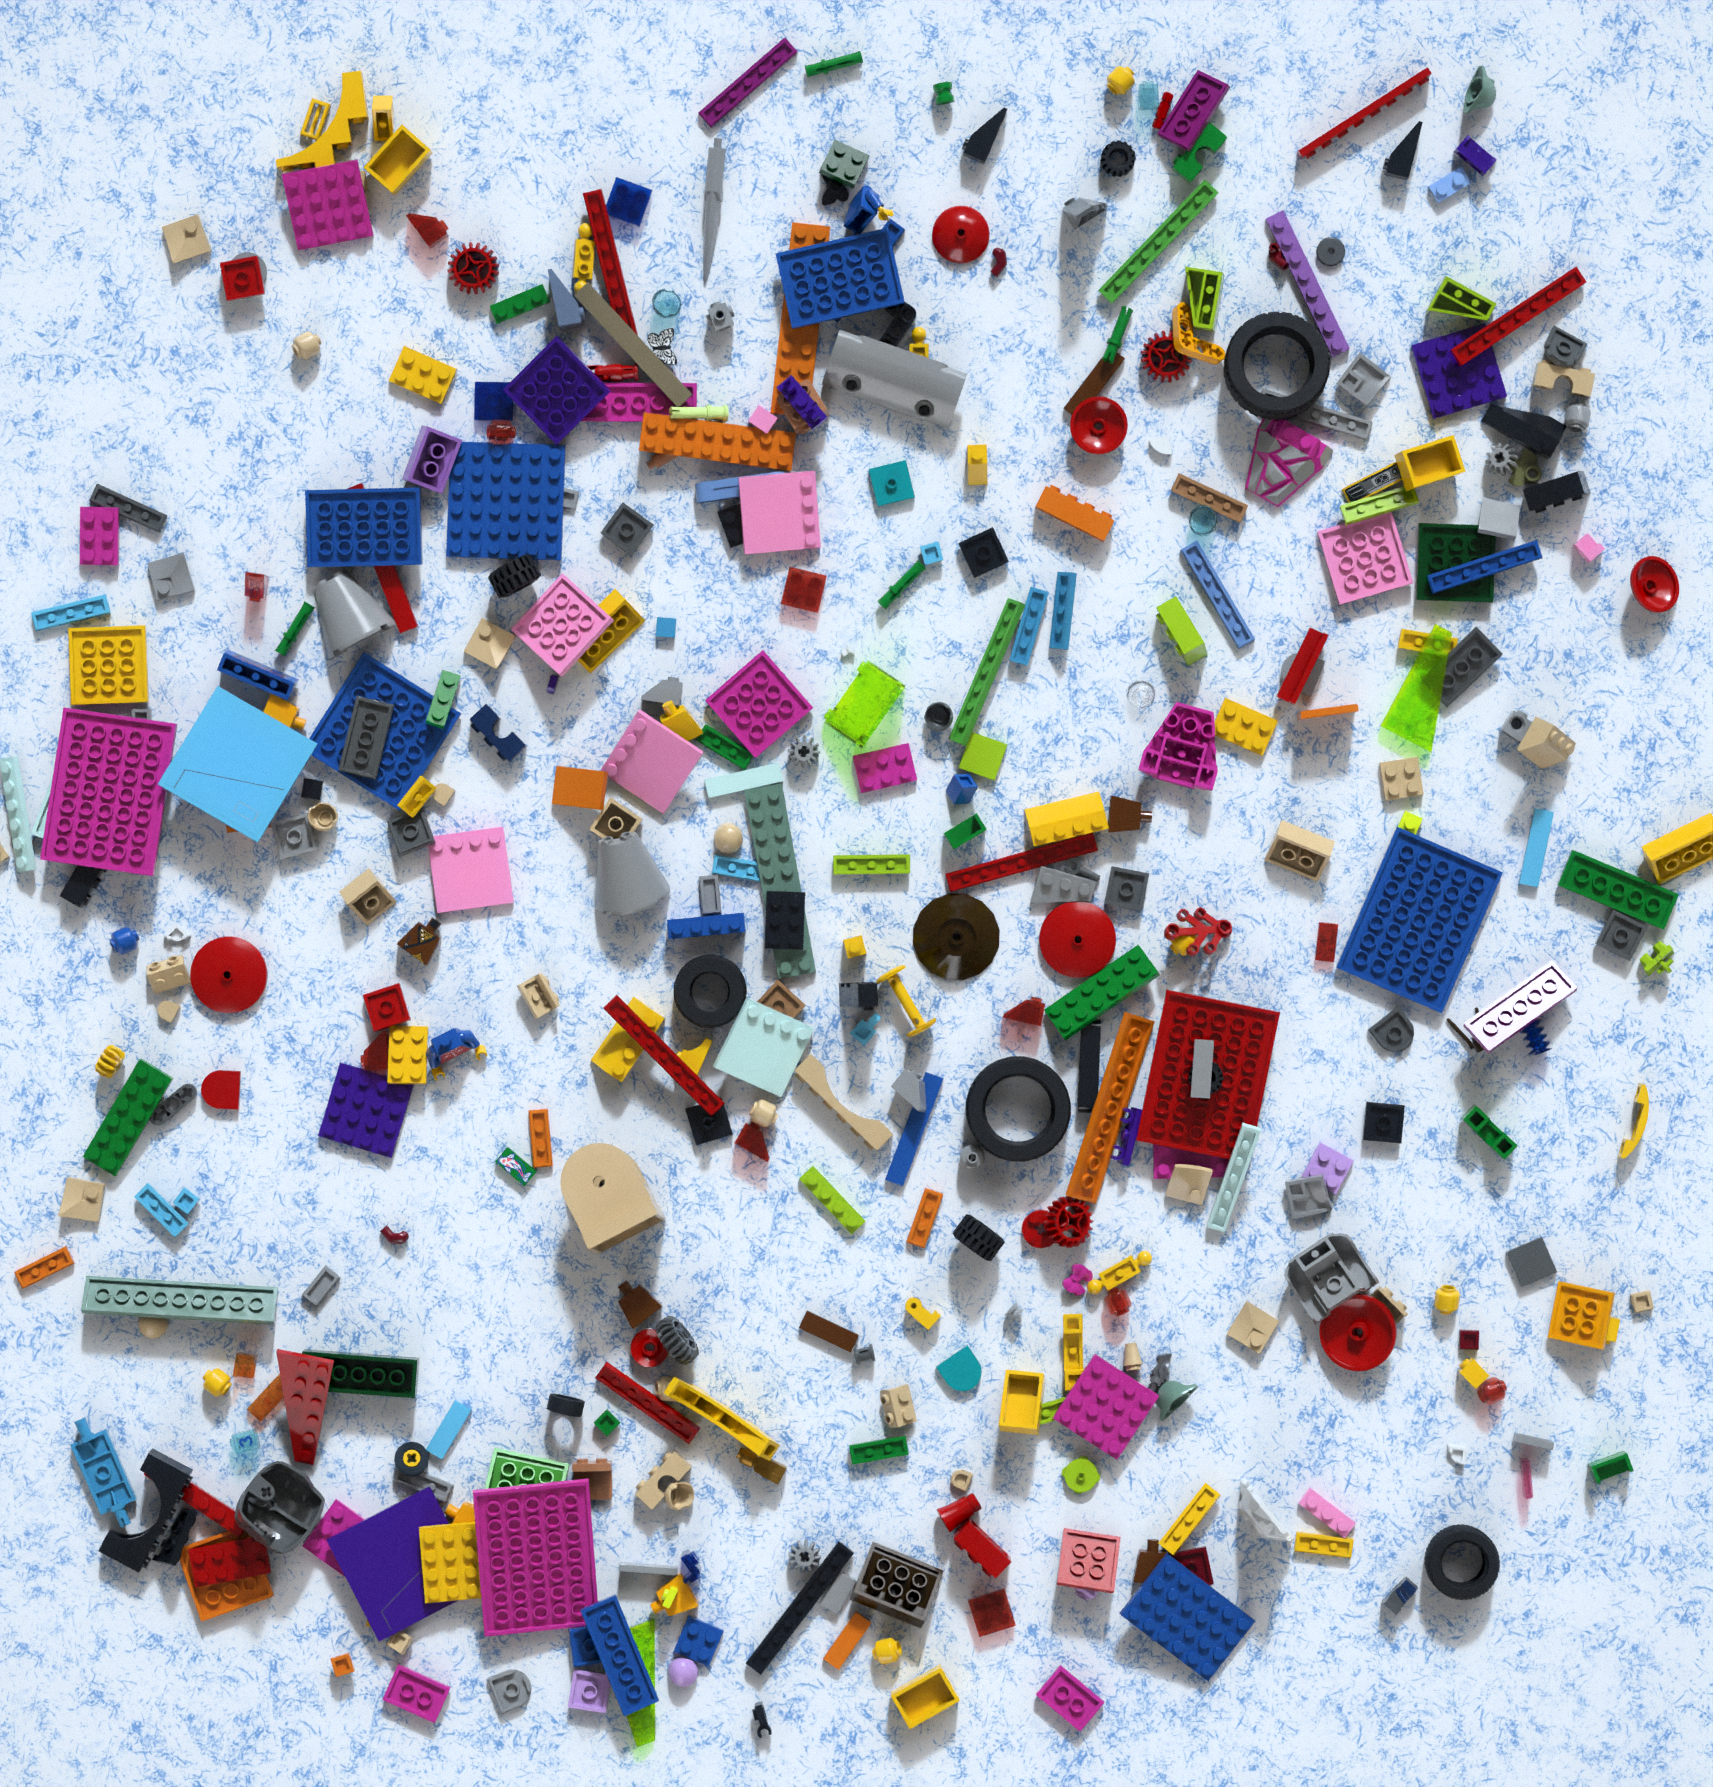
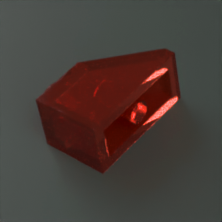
M410 213L406 215L430 249L449 236L446 232L449 228L443 220L438 221L436 217Z
M245 572L244 596L249 597V601L260 602L261 599L266 600L269 577L264 574Z
M1031 996L1030 1000L1025 999L1003 1013V1018L1041 1026L1045 1003H1042L1041 998Z
M382 1031L364 1050V1055H361V1066H364V1070H388V1031Z
M752 1121L750 1124L746 1122L734 1143L768 1162L770 1156L763 1131L760 1130L761 1126Z

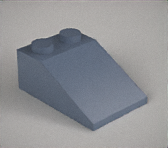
M548 269L560 330L583 327V321H586L583 307H579L577 301L554 271Z

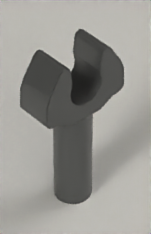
M1069 859L1077 864V868L1072 870L1065 867L1068 874H1081L1098 882L1100 875L1083 867L1081 859Z

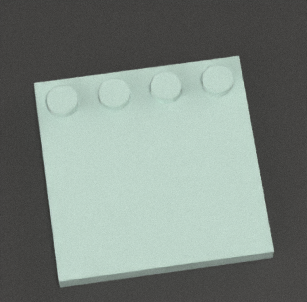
M746 997L713 1067L782 1097L815 1028Z

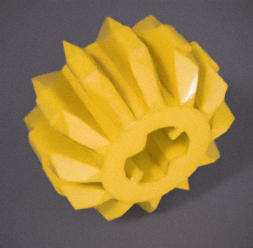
M107 1046L95 1064V1071L103 1077H113L123 1064L125 1052L117 1046Z

